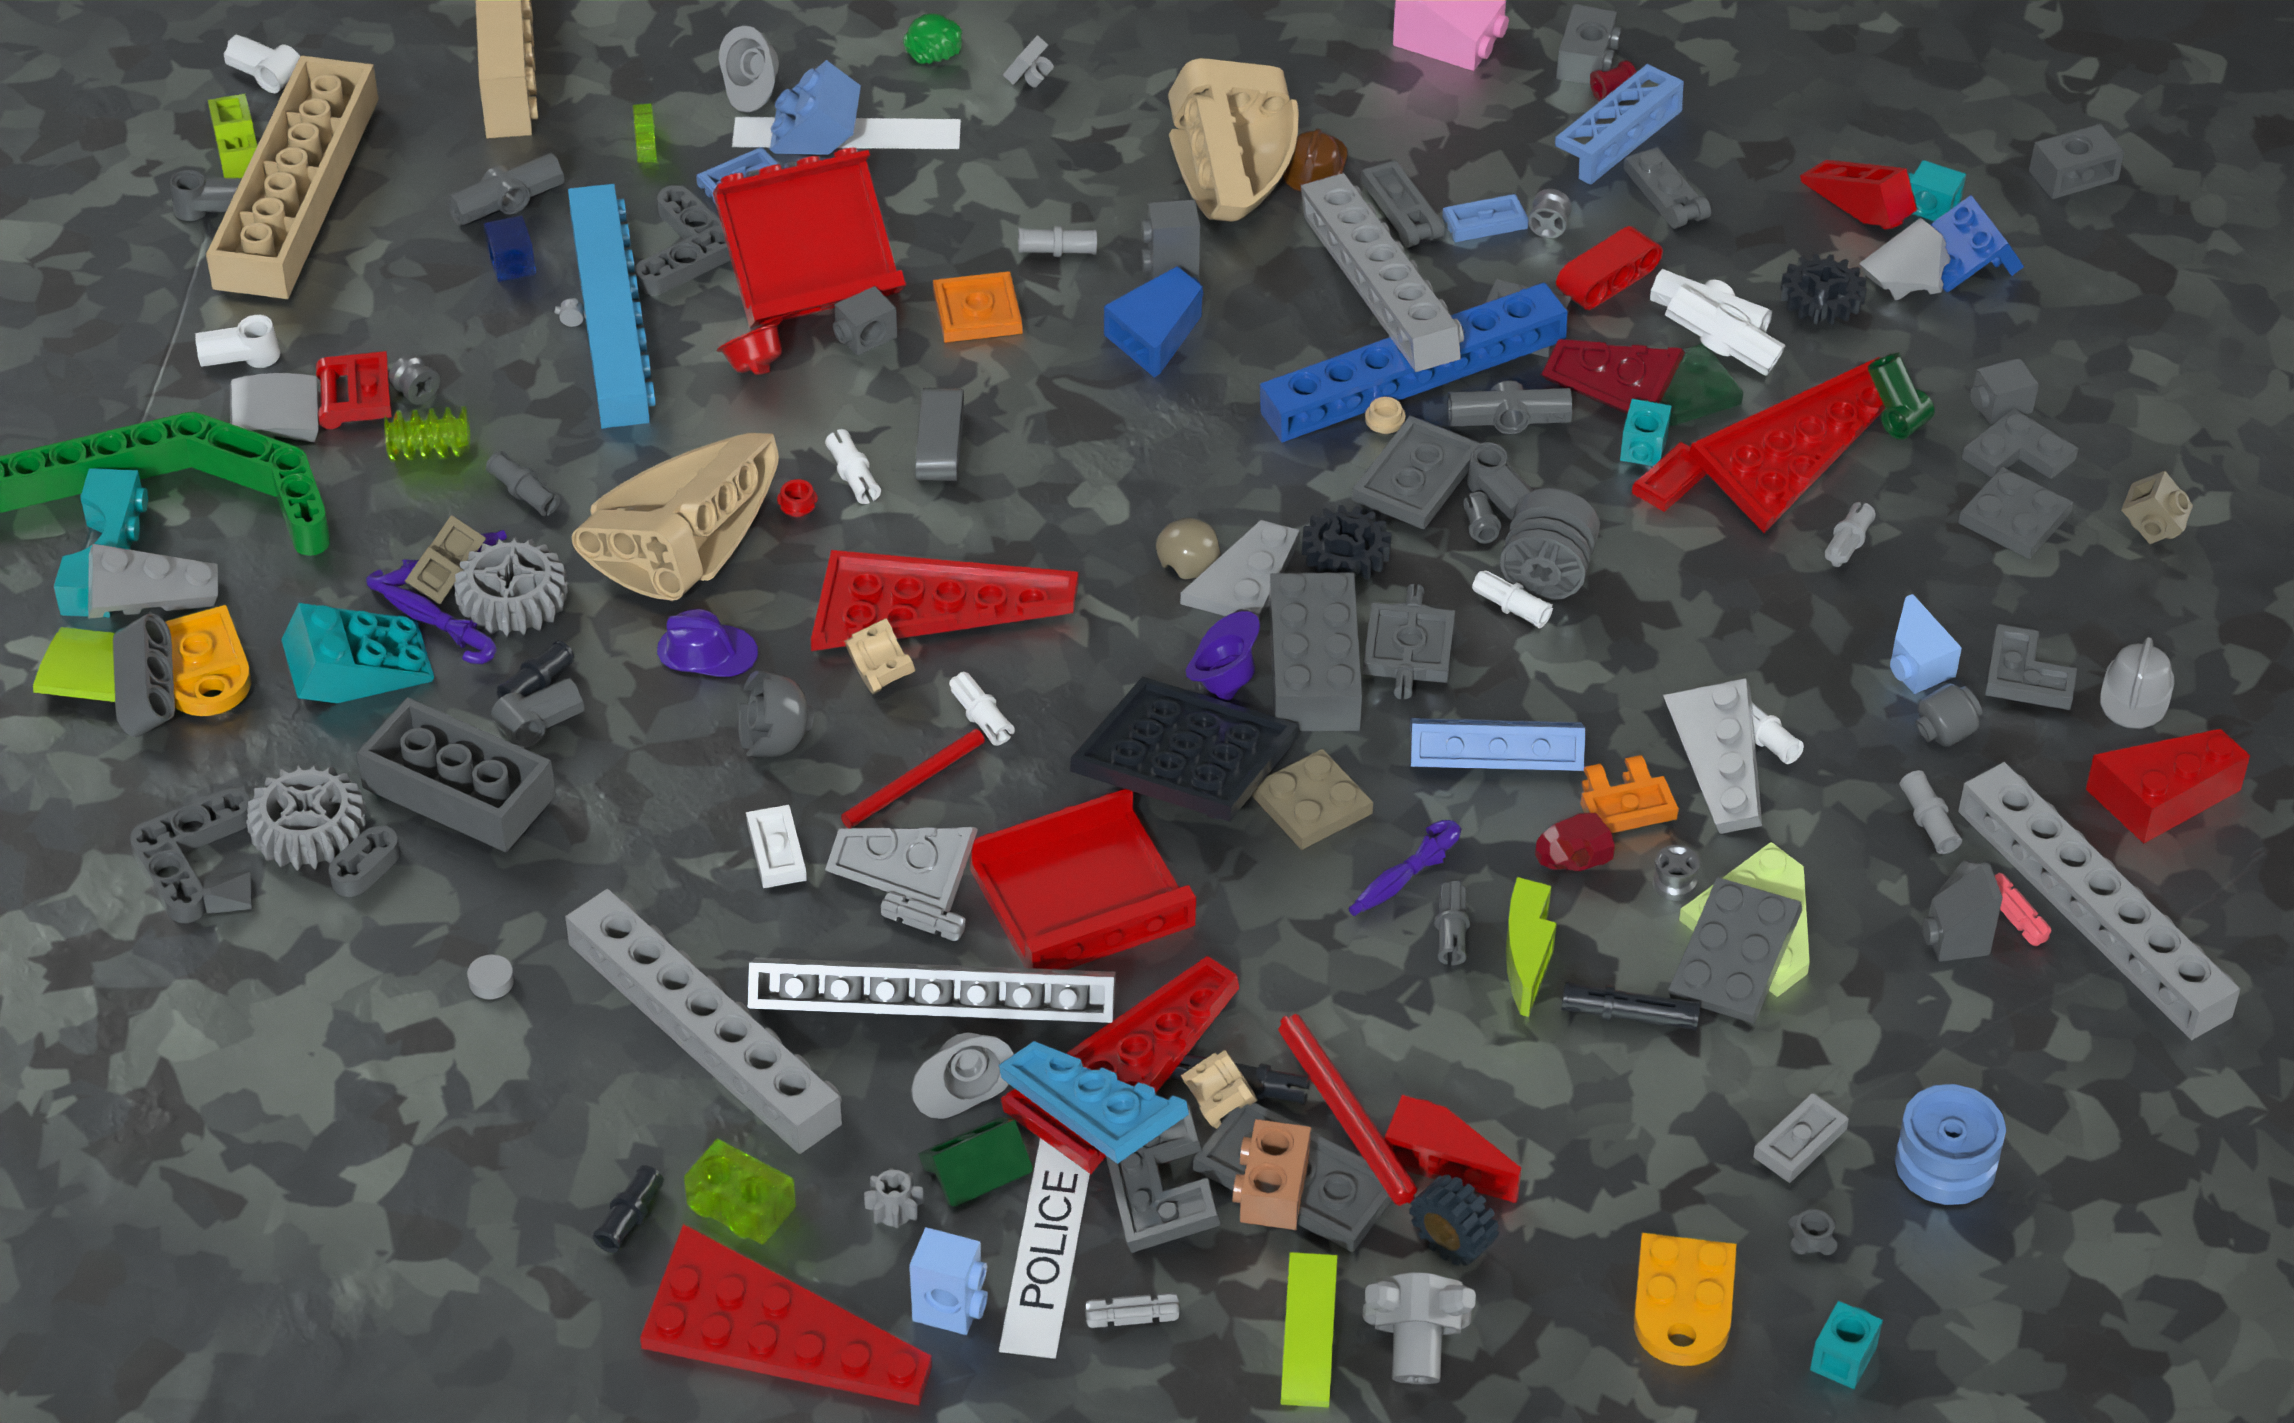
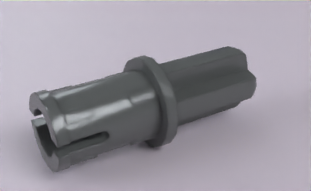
M1458 880L1442 883L1439 890V914L1435 917V927L1439 930L1438 959L1443 964L1448 962V952H1451V965L1461 964L1467 957L1466 931L1470 927V918L1466 914V888L1460 885Z

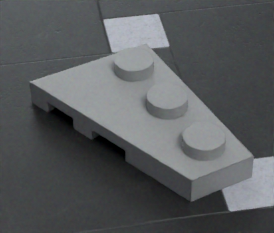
M92 544L89 552L88 619L103 617L104 613L109 611L123 610L124 615L140 614L142 608L161 607L166 611L211 607L216 602L218 597L217 564Z

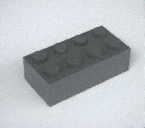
M1270 573L1269 623L1274 717L1299 724L1298 731H1360L1362 687L1354 573Z
M408 697L356 753L362 788L504 852H507L556 796L551 760Z

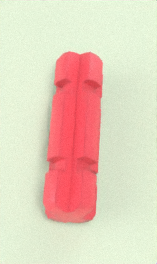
M1996 874L1995 878L2003 897L2000 910L2019 931L2024 930L2022 935L2032 946H2038L2048 941L2050 938L2049 934L2052 931L2051 927L2041 916L2036 918L2039 913L2017 888L2011 889L2014 885L2005 874Z

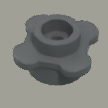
M1816 1209L1806 1210L1800 1214L1793 1215L1789 1220V1227L1793 1230L1794 1238L1790 1243L1791 1249L1798 1254L1816 1253L1819 1251L1824 1255L1833 1254L1838 1245L1837 1241L1833 1239V1230L1836 1226L1835 1220L1827 1213Z

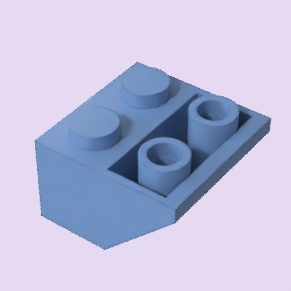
M827 60L815 70H808L801 78L800 83L791 90H784L775 102V108L777 109L775 121L771 126L770 150L775 154L829 155L854 133L861 85Z

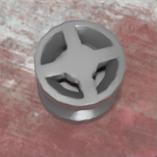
M1545 189L1538 192L1534 197L1532 211L1528 219L1530 229L1535 234L1544 238H1555L1562 235L1566 229L1567 218L1571 211L1569 197L1555 189Z
M408 354L399 358L392 366L388 377L391 386L397 391L403 392L407 400L416 405L430 400L435 395L440 384V375L432 367L425 366L424 361L414 354Z
M1669 845L1662 848L1656 856V870L1653 876V887L1657 894L1672 901L1685 900L1691 897L1697 886L1696 876L1700 865L1698 855L1692 849L1682 845Z

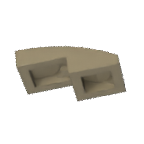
M451 515L410 572L405 583L440 605L453 588L454 582H456L455 574L463 571L460 568V562L468 560L469 551L478 552L486 538Z

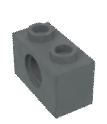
M1573 4L1559 48L1556 79L1590 85V74L1592 71L1601 70L1605 72L1612 69L1615 51L1612 49L1618 50L1622 28L1616 27L1617 11Z
M2102 124L2035 142L2029 172L2051 199L2118 181L2124 150Z

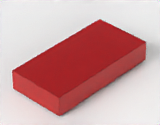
M1680 442L1632 485V494L1665 512L1707 473L1689 455L1691 447Z

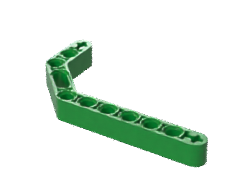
M185 412L0 456V513L81 494L89 468L136 470L141 480L192 467L277 497L293 547L298 553L307 556L317 555L324 552L330 545L325 508L305 452L296 446L201 413Z

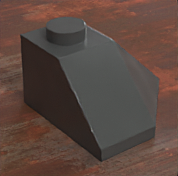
M1963 860L1932 898L1929 916L1923 919L1922 928L1925 942L1927 945L1932 944L1938 962L1990 955L2003 897L1989 863Z

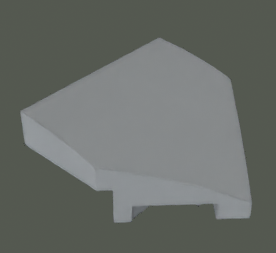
M1919 218L1860 262L1859 265L1865 276L1884 290L1890 289L1894 299L1898 300L1902 299L1910 291L1928 290L1929 294L1941 293L1944 285L1941 276L1944 266L1950 263L1951 258L1945 248L1946 242L1943 236L1927 222Z

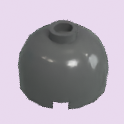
M756 670L750 674L744 686L745 691H751L749 704L740 703L738 725L740 744L743 749L751 748L746 753L747 756L761 758L779 757L794 750L803 739L805 731L809 732L811 730L814 720L813 708L807 705V698L799 684L782 674Z

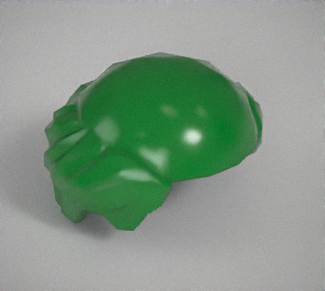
M934 13L923 14L916 18L909 26L908 32L903 36V45L906 52L910 53L912 58L919 64H925L926 62L931 64L933 61L940 62L942 59L949 60L950 57L959 54L961 50L962 30L957 23L943 15Z

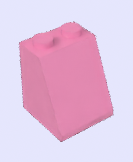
M1395 0L1393 46L1474 71L1483 58L1487 59L1490 56L1494 42L1498 37L1502 38L1507 30L1509 18L1505 16L1506 0Z

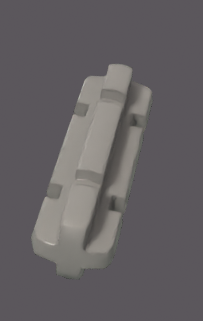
M888 892L882 901L881 915L885 918L897 922L902 918L903 924L935 935L939 931L941 932V937L952 941H959L965 931L966 919L961 915L947 912V915H944L943 909L914 899H909V902L905 901V896L894 892Z
M1173 1292L1159 1293L1156 1299H1151L1150 1294L1112 1298V1303H1106L1105 1298L1088 1300L1085 1305L1086 1322L1090 1328L1108 1327L1107 1322L1113 1321L1114 1326L1153 1323L1152 1318L1159 1317V1322L1175 1321L1179 1318V1301L1177 1294Z

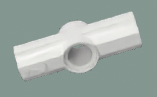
M1664 269L1656 276L1651 289V301L1668 307L1679 288L1685 284L1718 305L1727 304L1738 309L1749 318V324L1766 333L1771 322L1772 310L1736 297L1732 288L1723 281L1714 279L1701 284Z
M1685 284L1674 295L1665 313V316L1699 335L1700 341L1710 350L1723 356L1732 355L1765 376L1770 373L1777 363L1785 347L1783 343L1749 324V318L1738 309L1727 304L1718 305Z

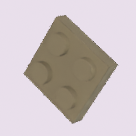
M1323 749L1267 776L1252 794V797L1301 850L1373 813V801Z

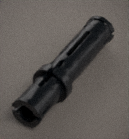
M1565 982L1561 1010L1600 1015L1601 1020L1610 1021L1611 1017L1696 1031L1700 1002L1615 990L1614 985L1606 984L1605 988Z
M1187 1054L1179 1065L1190 1068L1176 1067L1170 1075V1079L1184 1081L1181 1075L1207 1057ZM1235 1063L1257 1099L1265 1100L1267 1096L1297 1102L1302 1105L1306 1104L1308 1094L1305 1091L1291 1089L1290 1087L1309 1090V1075L1303 1076L1271 1070V1065L1260 1063L1259 1067Z

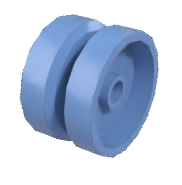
M1956 1084L1934 1085L1918 1092L1906 1105L1895 1154L1898 1176L1909 1190L1925 1200L1939 1204H1966L1982 1197L1994 1184L2006 1133L2002 1112L1990 1098L1982 1093Z

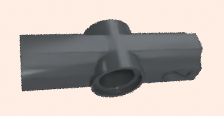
M552 153L513 169L508 168L506 165H497L484 174L481 182L447 196V207L452 214L453 220L459 227L499 210L509 215L516 214L526 207L530 197L565 183L564 173L558 159Z
M1503 381L1496 384L1491 391L1448 393L1449 427L1495 425L1499 432L1511 435L1525 430L1529 424L1569 423L1572 419L1570 388L1525 390L1516 381Z

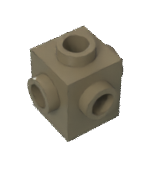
M2162 471L2132 483L2121 510L2128 517L2132 526L2142 534L2149 544L2165 538L2173 539L2179 536L2187 526L2186 523L2193 504L2190 502L2188 495L2176 485L2167 472Z

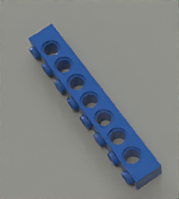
M1544 282L1451 315L1452 319L1459 320L1464 334V341L1459 343L1460 360L1415 372L1391 337L1260 383V412L1281 443L1366 413L1371 402L1377 398L1391 397L1399 401L1557 344L1559 339L1566 340L1567 310Z

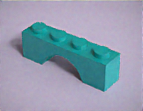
M89 468L80 498L87 527L102 533L94 544L131 550L132 541L137 542L139 538L140 513L147 510V488L141 487L139 473L136 470ZM92 545L80 552L62 557L54 583L60 615L88 617L89 552ZM112 611L105 612L103 617L110 618Z

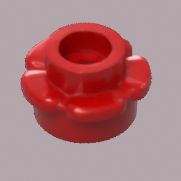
M801 479L790 480L783 484L777 497V503L781 505V510L794 517H801L812 512L815 508V503L818 501V496L813 490L812 485Z

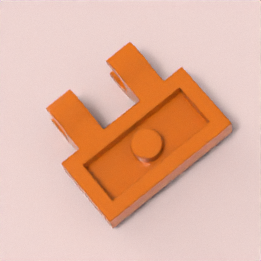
M1642 755L1625 758V764L1628 768V771L1622 774L1625 784L1610 787L1601 763L1584 767L1588 780L1582 781L1584 793L1581 795L1580 805L1584 813H1597L1611 833L1677 820L1678 806L1665 777L1651 778Z

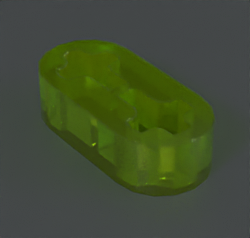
M652 103L633 104L638 163L657 162Z

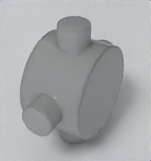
M576 298L566 299L560 306H555L554 313L560 314V321L566 326H578L582 323L583 319H586L584 305Z

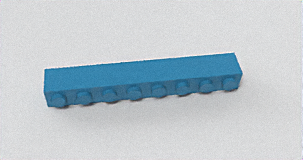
M614 184L568 189L601 429L650 423L648 407L656 406L653 382L645 383L644 380L651 379L649 355L640 354V352H647L644 328H636V326L643 325L640 301L632 302V299H639L636 275L628 276V273H635L632 249L624 250V248L631 247L628 224L620 225V222H627L624 199H616Z

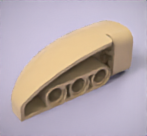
M1206 58L1191 60L1184 65L1168 94L1174 125L1178 128L1171 130L1169 138L1183 179L1190 194L1204 215L1209 220L1237 221L1253 211L1273 191L1291 160L1298 135L1299 113L1297 100L1290 99L1284 73L1278 67Z
M747 433L717 441L666 460L623 482L592 504L591 516L572 534V544L575 550L594 568L625 588L656 599L678 600L698 580H710L718 573L752 524L769 490L778 466L779 456L774 435L769 433Z

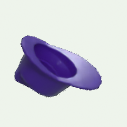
M689 609L679 613L677 616H670L668 618L667 632L663 634L658 643L657 655L662 664L673 670L695 672L716 677H732L743 674L752 668L757 660L758 647L753 637L744 630L721 624L717 616L708 610Z
M1240 611L1229 614L1217 621L1202 638L1194 657L1189 662L1185 670L1187 678L1192 681H1200L1208 691L1216 694L1220 700L1230 701L1239 688L1245 685L1255 673V663L1251 648L1259 633V618L1252 612Z

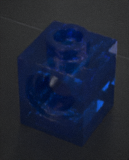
M517 216L484 223L487 251L497 281L502 282L536 275L533 245L523 217Z

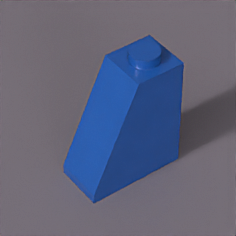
M1176 266L1105 305L1104 336L1153 377L1159 375L1202 316L1203 286H1201L1196 278L1190 277L1181 268Z

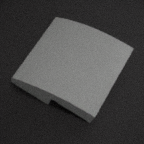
M267 373L232 379L230 383V424L273 439L274 436L315 442L318 433L317 376L293 373Z

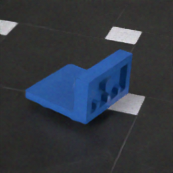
M1972 195L1930 224L1943 236L1946 242L1945 248L1951 258L1950 263L1944 266L1941 276L1945 292L1951 291L1990 262H1992L1995 268L2003 264L2011 276L2024 268V265L2009 243Z

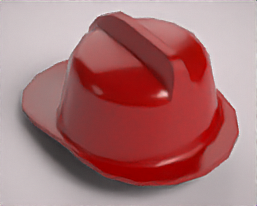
M783 318L773 320L720 346L717 352H722L738 373L753 371L756 375L767 374L770 372L771 362L782 354L777 326L783 321Z

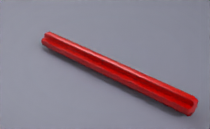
M1298 1014L1282 1017L1280 1020L1281 1026L1278 1028L1279 1033L1310 1076V1079L1394 1204L1402 1206L1405 1203L1410 1204L1416 1198L1414 1195L1418 1188L1308 1026Z

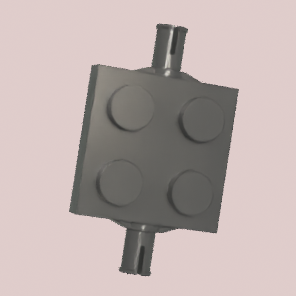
M1415 584L1407 587L1406 603H1371L1363 675L1396 678L1394 695L1401 699L1402 687H1405L1404 699L1412 696L1413 680L1443 683L1448 681L1455 610L1434 609L1422 604L1425 590L1420 584H1417L1416 596H1414Z

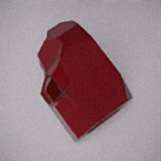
M1580 813L1560 821L1544 831L1537 839L1535 856L1540 865L1553 870L1583 871L1598 865H1604L1613 860L1615 844L1610 829L1597 813Z

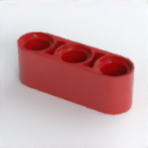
M1627 226L1568 262L1557 276L1556 288L1566 296H1570L1573 301L1584 309L1591 310L1652 272L1662 258L1663 248L1635 227Z

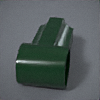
M1900 353L1888 354L1868 365L1870 376L1886 408L1881 413L1882 425L1892 437L1900 440L1906 439L1932 419L1935 412L1933 402L1927 394L1915 388Z

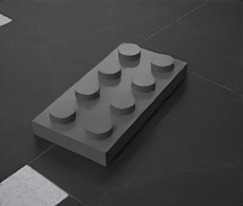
M1256 1103L1250 1106L1246 1104L1242 1108L1237 1107L1229 1113L1202 1147V1151L1198 1152L1194 1157L1193 1170L1233 1190L1236 1174L1245 1175L1246 1165H1240L1243 1137L1252 1138L1255 1119L1298 1124ZM1311 1132L1310 1156L1297 1224L1353 1253L1391 1203L1392 1199L1364 1158Z

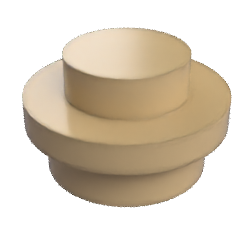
M1380 397L1373 400L1367 408L1365 422L1375 432L1382 434L1398 431L1404 424L1405 411L1396 399Z

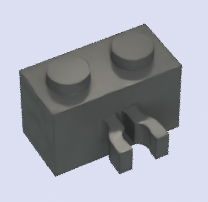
M1195 199L1148 203V219H1142L1141 221L1143 243H1148V249H1141L1143 272H1150L1151 280L1178 266L1190 277H1194L1199 281L1200 222Z

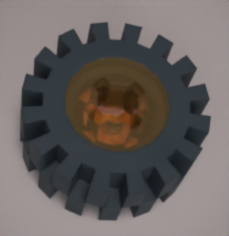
M1450 1175L1437 1177L1412 1200L1409 1214L1414 1216V1218L1411 1219L1414 1227L1421 1229L1417 1234L1422 1240L1428 1239L1430 1242L1428 1247L1433 1252L1438 1249L1440 1257L1445 1261L1451 1258L1452 1264L1459 1266L1462 1263L1463 1266H1467L1479 1257L1498 1237L1499 1232L1496 1230L1499 1227L1498 1221L1491 1219L1495 1215L1492 1208H1485L1483 1205L1486 1199L1482 1195L1477 1197L1473 1194L1474 1187L1469 1183L1464 1187L1462 1179L1455 1177L1452 1180Z

